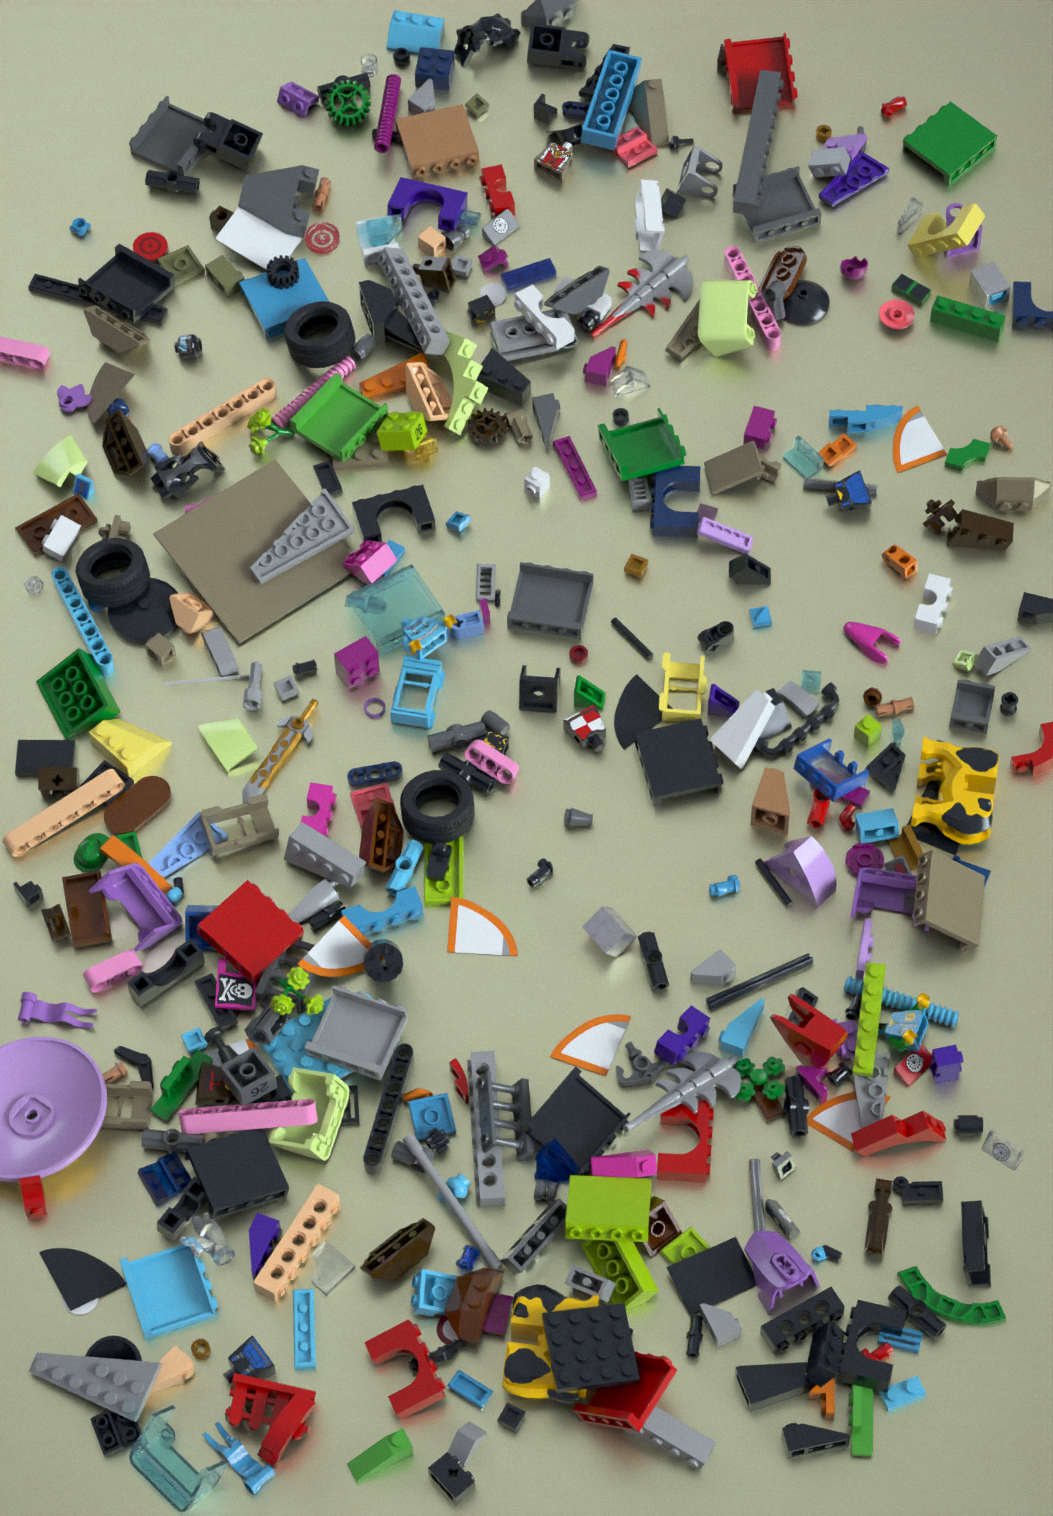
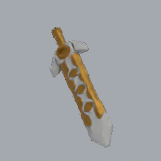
M311 699L301 716L294 715L292 717L290 715L278 722L276 726L285 729L243 788V804L247 803L248 798L261 795L265 791L278 769L303 735L307 743L310 742L313 736L311 725H309L307 719L319 705L317 700Z

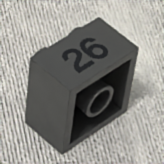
M255 1047L220 1065L223 1082L243 1107L277 1088L274 1071Z

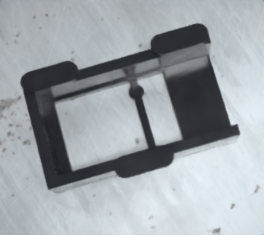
M982 1200L961 1202L963 1262L965 1265L963 1270L968 1287L991 1286V1266L988 1264L987 1249L989 1219L985 1215Z

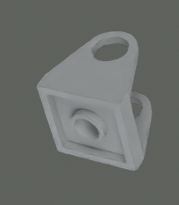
M694 145L682 164L677 193L705 198L715 197L718 192L717 186L695 171L719 173L722 170L723 163L707 151ZM714 162L719 167L709 168L706 163ZM710 187L713 189V192L706 193L701 188Z

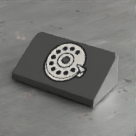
M767 1199L765 1211L785 1237L790 1240L799 1234V1228L776 1200Z

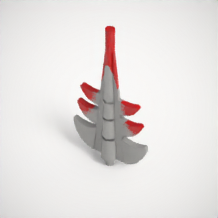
M652 250L641 254L638 259L648 264L652 271L650 272L642 268H633L627 271V274L634 277L639 282V285L637 286L627 281L618 282L617 286L623 289L628 294V297L598 327L589 333L590 337L596 338L606 328L639 307L644 308L650 317L653 318L655 314L653 298L659 300L665 309L668 310L671 304L669 288L676 290L684 301L687 300L693 287L692 274L685 267L689 258L686 255L681 259L675 258L670 253L662 250Z

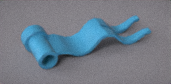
M219 1422L215 1423L223 1439L232 1448L220 1445L206 1432L202 1436L214 1450L226 1457L231 1467L245 1479L243 1482L245 1488L252 1495H255L261 1489L260 1487L275 1475L274 1470L269 1465L262 1467L261 1464L247 1453L237 1438L230 1436Z

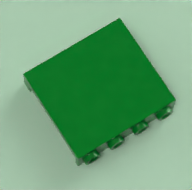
M950 101L946 106H942L935 115H931L925 123L917 126L914 132L904 137L902 151L905 152L908 149L913 151L944 175V183L949 186L996 147L997 135Z
M657 408L658 418L608 431L605 423L598 425L599 440L621 481L685 464V447L680 445L678 435L674 434L672 424L669 425L667 415L663 414L660 408Z

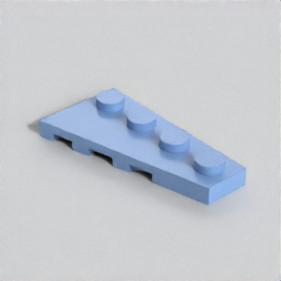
M200 811L148 863L163 878L209 851L200 825ZM210 824L216 845L228 839V835L215 824Z

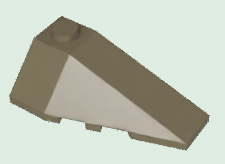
M662 79L644 80L635 87L629 110L631 113L633 112L637 123L640 124L643 131L647 134V139L656 147L669 146Z

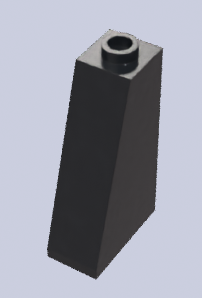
M807 1362L737 1366L735 1376L749 1411L752 1412L810 1392L816 1384L805 1377Z

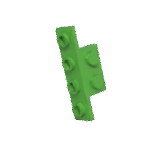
M852 1384V1394H848V1406H852V1414L848 1413V1426H852L851 1455L872 1456L873 1389Z

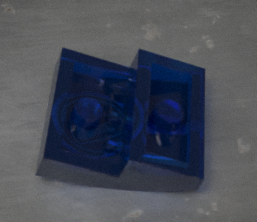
M176 1152L159 1157L156 1163L139 1168L137 1172L155 1205L181 1194L192 1180Z

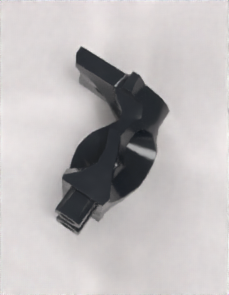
M499 13L494 16L481 17L474 24L457 29L458 40L454 54L460 57L461 65L466 66L470 63L474 52L478 53L482 44L486 43L496 46L503 43V45L511 48L513 42L518 40L521 32L518 29H513L511 21L508 18H503Z

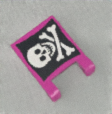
M219 959L215 1008L255 1011L256 982L252 984L242 974L226 973V959Z

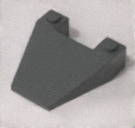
M300 165L245 175L238 206L285 234L304 238L310 212L294 209L293 205L297 191L313 195L319 169Z

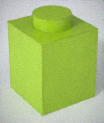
M867 714L855 725L854 738L866 748H869L881 737L882 725Z

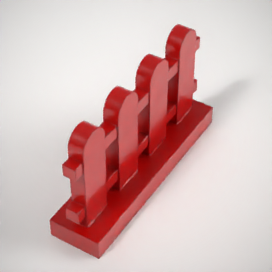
M234 1373L229 1396H232L233 1399L231 1408H226L225 1415L229 1416L228 1423L231 1426H238L241 1419L249 1421L248 1426L252 1431H258L262 1424L270 1425L271 1427L281 1411L298 1391L313 1401L315 1400L316 1391ZM245 1400L253 1401L251 1414L243 1412ZM266 1404L274 1406L272 1418L263 1417ZM305 1421L291 1439L299 1440L303 1433L307 1434L308 1427L305 1426Z

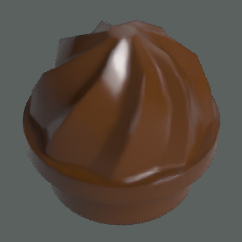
M871 687L865 690L863 694L864 702L871 707L878 705L882 700V694L878 688Z

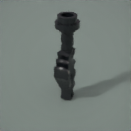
M453 1339L451 1344L438 1347L436 1351L430 1352L428 1357L430 1360L433 1359L435 1363L442 1362L443 1360L448 1361L453 1358L460 1348L466 1347V1342ZM412 1358L408 1362V1366L412 1373H418V1360Z

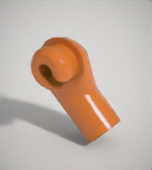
M416 1088L403 1094L407 1104L408 1101L433 1096L431 1091L422 1088Z

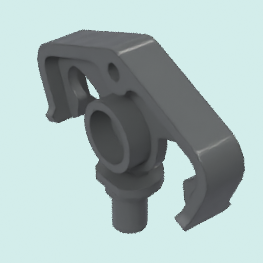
M628 1042L625 1047L629 1052L628 1059L630 1061L633 1060L631 1067L634 1073L629 1078H625L622 1067L616 1066L617 1082L623 1087L651 1084L668 1065V1062L662 1059L660 1062L651 1063L646 1056L641 1055V1050L636 1049L632 1042Z

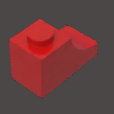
M40 1175L20 1178V1187L27 1218H39L42 1215H46L45 1192Z

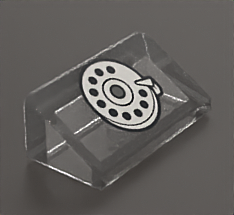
M993 1130L989 1131L982 1145L984 1152L1012 1170H1016L1023 1161L1024 1151Z

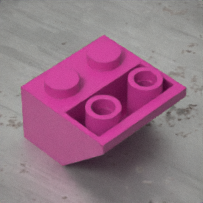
M366 540L359 545L360 548L346 557L347 560L342 565L360 581L372 584L398 559L387 543Z

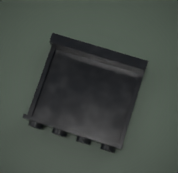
M118 244L115 247V256L86 281L79 278L78 287L79 292L83 296L89 297L124 319L135 323L175 288V277L173 273L127 247Z
M702 719L634 733L635 747L653 807L660 806L661 799L711 788H716L718 793L721 792V785L724 784L721 773L718 774V761L712 755V752H714L713 744L707 739V736H709L708 728L706 725L703 726Z
M575 1067L522 1130L573 1175L579 1176L582 1173L586 1175L591 1169L590 1157L603 1155L605 1151L602 1148L606 1144L609 1146L617 1138L615 1133L618 1129L623 1130V1125L629 1122L627 1118L631 1114L629 1112L626 1115L584 1080L580 1076L582 1071Z
M263 1128L249 1129L238 1134L231 1133L221 1139L214 1138L207 1143L191 1145L186 1150L185 1161L190 1160L210 1206L208 1213L211 1220L287 1197L289 1185Z

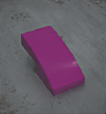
M496 1294L484 1332L505 1336L513 1304V1296Z

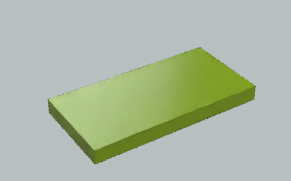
M463 835L452 842L446 843L451 845L452 855L446 877L441 882L429 880L426 876L433 844L424 842V906L451 905V897L463 899Z

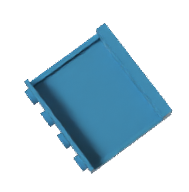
M305 258L296 260L299 268V279L297 283L294 282L295 285L293 287L289 285V289H286V286L283 289H280V286L278 288H274V285L271 286L267 279V272L239 282L241 295L244 294L262 326L263 335L266 340L283 334L289 317L300 307L313 302H329ZM283 269L277 271L276 273L279 275H285L290 271Z

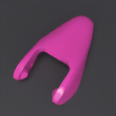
M847 622L843 626L845 633L858 645L862 652L869 659L877 663L883 664L888 661V657L874 647V643L880 635L896 646L901 643V640L896 635L879 627L858 622Z

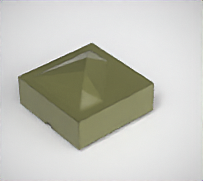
M476 93L465 103V107L478 118L489 107V103Z

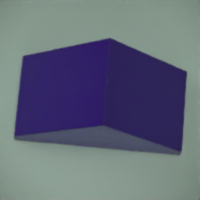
M711 684L707 715L730 718L738 710L740 701L717 685Z

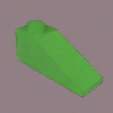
M402 1428L379 1440L348 1462L347 1465L357 1483L412 1456L413 1447Z

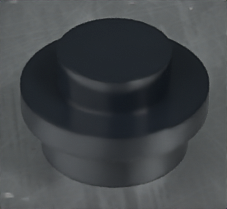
M398 48L393 54V60L398 64H405L410 60V53L405 48Z

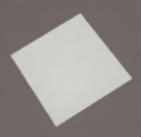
M240 207L237 208L215 238L264 269L267 268V263L269 264L271 259L274 261L273 257L280 258L279 255H282L285 258V255L290 256L302 240L300 237L285 234Z

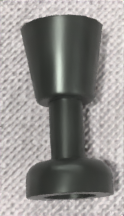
M214 1027L205 1034L204 1038L207 1043L217 1046L219 1049L218 1055L222 1064L237 1057L238 1054L222 1041L224 1035L222 1028Z

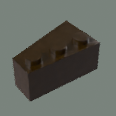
M962 509L948 527L947 546L1006 551L1013 542L1014 523Z

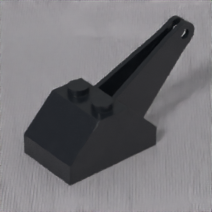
M371 280L359 282L360 305L370 333L376 340V345L385 343L389 338L426 354L408 319L399 312L397 307L399 306L398 298L393 295L392 290Z

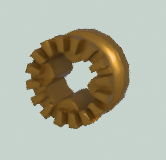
M820 125L817 127V140L826 142L828 138H831L832 129L829 126Z
M199 1338L193 1341V1344H191L193 1355L198 1359H204L210 1354V1345L206 1339ZM197 1346H206L204 1348L205 1352H196L198 1350Z

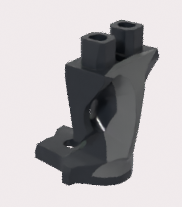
M200 441L189 454L185 456L180 454L156 464L154 468L157 472L150 479L157 487L164 483L165 486L158 490L162 498L167 500L173 495L177 498L183 495L199 479L194 473L200 469H208L220 473L225 468L220 462L218 455L209 450Z

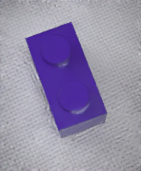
M956 1044L932 1049L930 1070L934 1084L958 1080L959 1072H962L961 1063H963V1055L961 1051H958Z

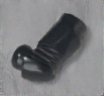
M545 858L538 861L537 866L540 868L526 879L532 888L540 886L549 874H553V865L550 861L547 862Z

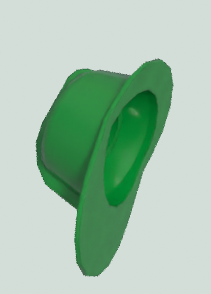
M102 833L88 835L75 851L73 858L76 868L86 873L98 870L107 858L100 848L110 838Z

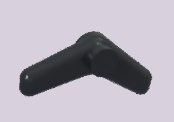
M124 1046L116 1047L114 1053L136 1065L141 1081L150 1082L153 1089L151 1058L147 1054L139 1053Z

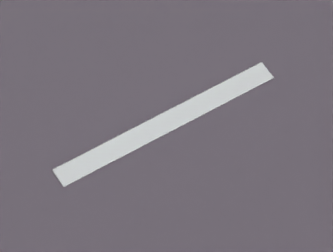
M249 675L164 682V686L249 678Z

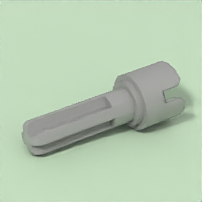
M258 661L251 663L249 685L243 695V707L249 711L259 710L262 702L263 693L260 690L262 664Z

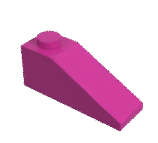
M649 1149L590 1157L592 1176L642 1177L657 1175L656 1154Z

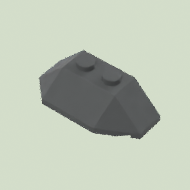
M535 0L529 5L527 10L521 12V25L531 27V23L555 26L575 14L578 0Z
M595 267L592 271L578 277L550 296L544 302V305L574 315L581 313L585 307L596 303L597 299L603 296L610 273L609 268Z

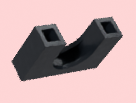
M415 485L410 488L378 494L374 497L352 502L353 514L362 542L366 540L382 542V534L377 520L382 513L390 509H401L408 512L413 518L418 534L436 530L435 518L424 485Z
M862 1300L857 1301L856 1307L852 1306L849 1319L853 1320L851 1325L847 1324L845 1336L848 1339L847 1343L843 1342L841 1354L843 1359L839 1362L838 1381L888 1392L893 1364L865 1357L859 1351L857 1343L868 1334H879L880 1332L901 1337L907 1311Z

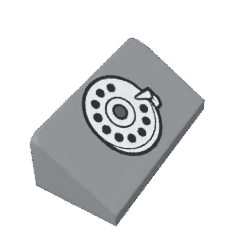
M506 209L482 228V236L492 245H496L519 228L520 224L512 213Z

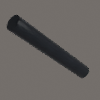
M616 617L611 620V623L648 659L653 657L654 654Z
M761 858L756 860L755 864L784 904L790 907L793 901Z

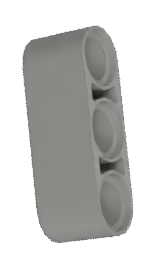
M220 626L201 632L205 646L220 677L239 671L236 659Z

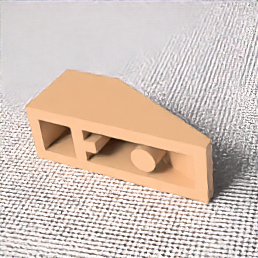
M174 1346L158 1362L163 1363L150 1394L180 1384L184 1379H189L194 1373L193 1361L178 1347Z

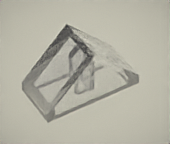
M626 366L610 381L616 397L650 388L645 372L630 366Z

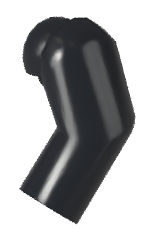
M433 289L427 294L433 309L434 303L440 296V292L437 289Z

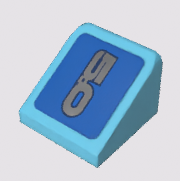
M77 473L73 494L79 493L83 499L89 500L95 492L93 480Z

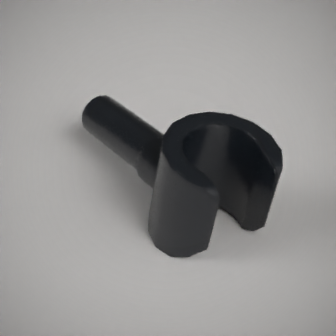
M672 136L669 147L675 150L679 148V144L693 143L694 140L693 138L679 139L678 136Z

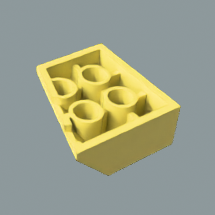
M121 719L103 720L89 732L91 744L130 778L172 744L171 741Z

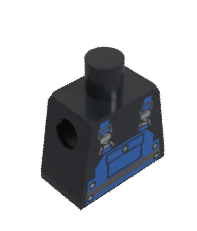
M252 1335L228 1357L231 1369L225 1372L223 1377L230 1385L234 1373L265 1379L276 1374L273 1362Z

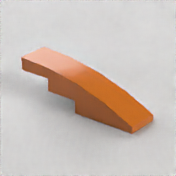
M114 835L100 848L104 855L115 862L117 868L133 863L140 864L164 895L173 888L144 859Z

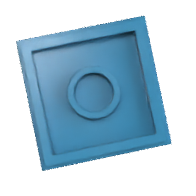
M448 1093L408 1101L415 1136L418 1141L425 1140L428 1137V1131L437 1128L438 1131L444 1130L447 1135L456 1133Z

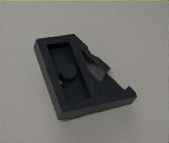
M891 742L865 769L893 794L906 754Z

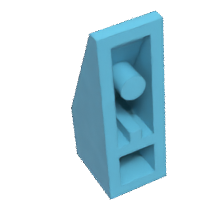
M759 999L731 1021L725 1031H721L718 1039L721 1042L720 1050L743 1058L764 1010L765 999Z

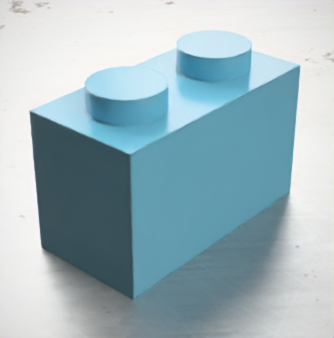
M893 808L855 814V827L861 844L899 837V822Z

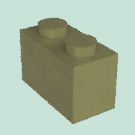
M221 255L205 265L206 276L226 298L240 291L239 282H242L245 278L241 271H237L234 268L231 260H227Z

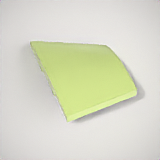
M69 435L57 443L44 456L33 474L61 487L68 473L75 477L77 473L81 474L87 464V460L82 455L81 449L77 446L75 438Z
M240 718L198 726L227 771L258 749V746L249 735L250 732Z

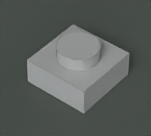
M456 255L452 263L454 274L467 277L472 267L473 259Z
M291 676L274 682V687L282 701L299 694V689Z

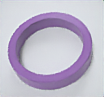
M371 698L364 704V711L371 718L382 716L386 709L385 703L379 698ZM371 702H379L383 705V710L378 714H371L366 708Z

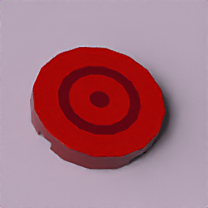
M146 232L135 239L133 251L151 262L157 263L158 258L168 253V243L161 234Z

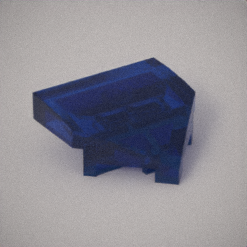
M556 1138L541 1147L535 1156L536 1172L534 1179L536 1180L545 1179L557 1182V1185H559L561 1181L565 1182L570 1178V1175H575L580 1171L579 1166Z

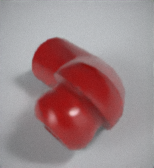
M850 803L839 815L841 825L845 830H851L855 826V821H852L851 815L856 810V807Z

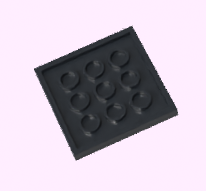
M625 1303L542 1313V1322L556 1393L639 1383L640 1377Z

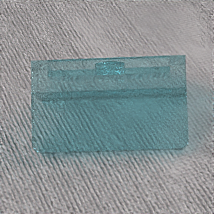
M800 436L794 439L793 448L783 455V459L803 478H807V480L823 469L824 458Z

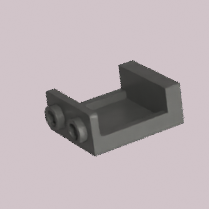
M958 680L949 727L987 734L995 686L988 683H976L970 680Z

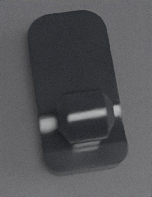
M437 841L433 844L426 869V876L429 880L441 882L446 877L452 855V847L447 845L446 842Z

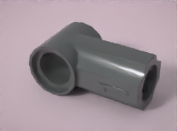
M778 281L769 285L762 292V296L767 302L775 320L786 317L783 303L785 287Z
M397 1141L393 1147L391 1158L409 1164L417 1172L426 1173L405 1143ZM422 1146L423 1151L432 1162L435 1155L434 1152Z

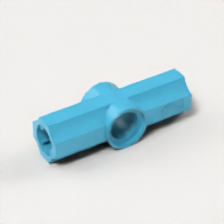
M408 840L401 856L396 860V867L385 888L386 892L391 896L396 897V893L404 890L409 879L413 877L414 868L424 849V846L418 841Z

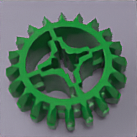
M348 79L347 84H344V81L341 80L340 86L334 83L335 89L329 88L330 93H326L327 99L324 101V104L328 105L325 107L326 111H330L328 116H334L333 122L339 119V125L345 122L346 127H348L349 122H352V125L355 126L356 120L361 123V117L367 118L366 113H370L368 107L371 106V102L368 100L371 99V96L366 95L368 93L367 89L362 90V84L357 87V81L350 84ZM344 91H352V92H351L350 94H348V95H345V94L341 93V92H344ZM358 95L362 100V106L360 109L357 107V104L355 103L356 97ZM335 98H338V101L341 103L338 111L333 104ZM345 101H346V102L351 101V105H350V104L345 105ZM348 111L355 113L352 115H344Z

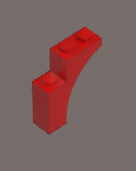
M921 1111L903 1120L892 1114L851 1133L855 1151L866 1157L877 1151L900 1144L920 1141L946 1140L944 1133L946 1128L941 1120L936 1119L925 1111Z

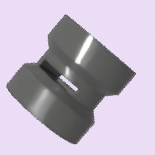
M537 1179L534 1199H547L548 1202L554 1201L558 1183L552 1181L546 1183L544 1180Z

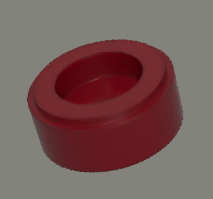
M582 645L573 646L569 651L570 661L574 664L585 663L588 659L586 647Z

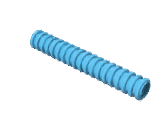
M852 976L847 977L844 993L850 992V995L859 994L862 996L864 980L858 981V978L852 979ZM886 987L883 989L881 1005L884 1003L887 1007L891 1005L893 1009L897 1007V1010L903 1009V1011H906L917 1003V997L911 998V995L905 996V993L901 995L899 991L895 993L892 989L890 991L887 990L888 988ZM935 1003L929 1004V1007L926 1009L924 1008L927 1020L933 1019V1022L937 1020L940 1024L943 1022L946 1026L948 1024L951 1025L952 1028L956 1026L959 1011L956 1010L954 1012L951 1008L948 1010L945 1006L942 1008L939 1004L935 1006Z

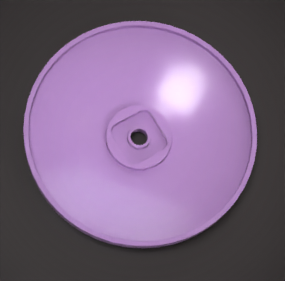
M29 1037L0 1046V1181L20 1182V1178L40 1175V1178L56 1173L76 1160L89 1147L98 1134L107 1107L106 1085L95 1061L77 1045L54 1037ZM31 1114H37L35 1119L28 1120Z

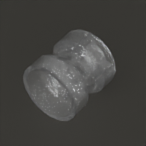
M373 54L363 55L360 60L361 73H367L369 78H373L378 74L377 57Z

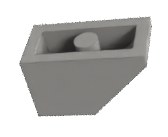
M430 78L408 99V111L414 115L435 110L433 81Z
M719 949L691 971L690 981L693 984L722 985L724 982H729L734 978L736 964Z
M705 1303L700 1304L699 1313L703 1317V1321L717 1348L740 1338L742 1326L738 1318L734 1319L731 1312Z

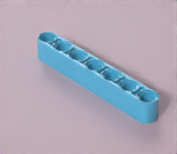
M56 567L51 574L54 588L88 653L91 654L101 675L107 676L112 674L114 662L111 652L68 570L64 567Z

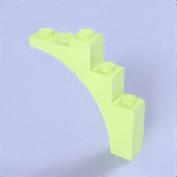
M445 331L450 343L444 355L452 370L454 390L449 416L444 427L455 434L461 435L475 404L482 403L488 387L476 381L483 366L470 359L477 345L464 337Z

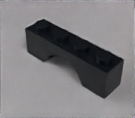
M189 939L175 949L170 960L161 968L151 973L142 972L127 982L129 994L142 1007L204 964L203 951L192 939Z

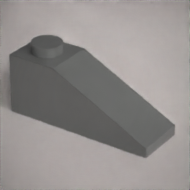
M554 393L532 397L533 412L546 451L550 450L558 420V410H561L559 400H555Z

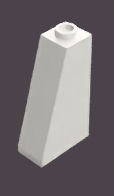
M756 689L710 739L740 769L746 763L775 708L771 703L772 698L765 691L761 694Z

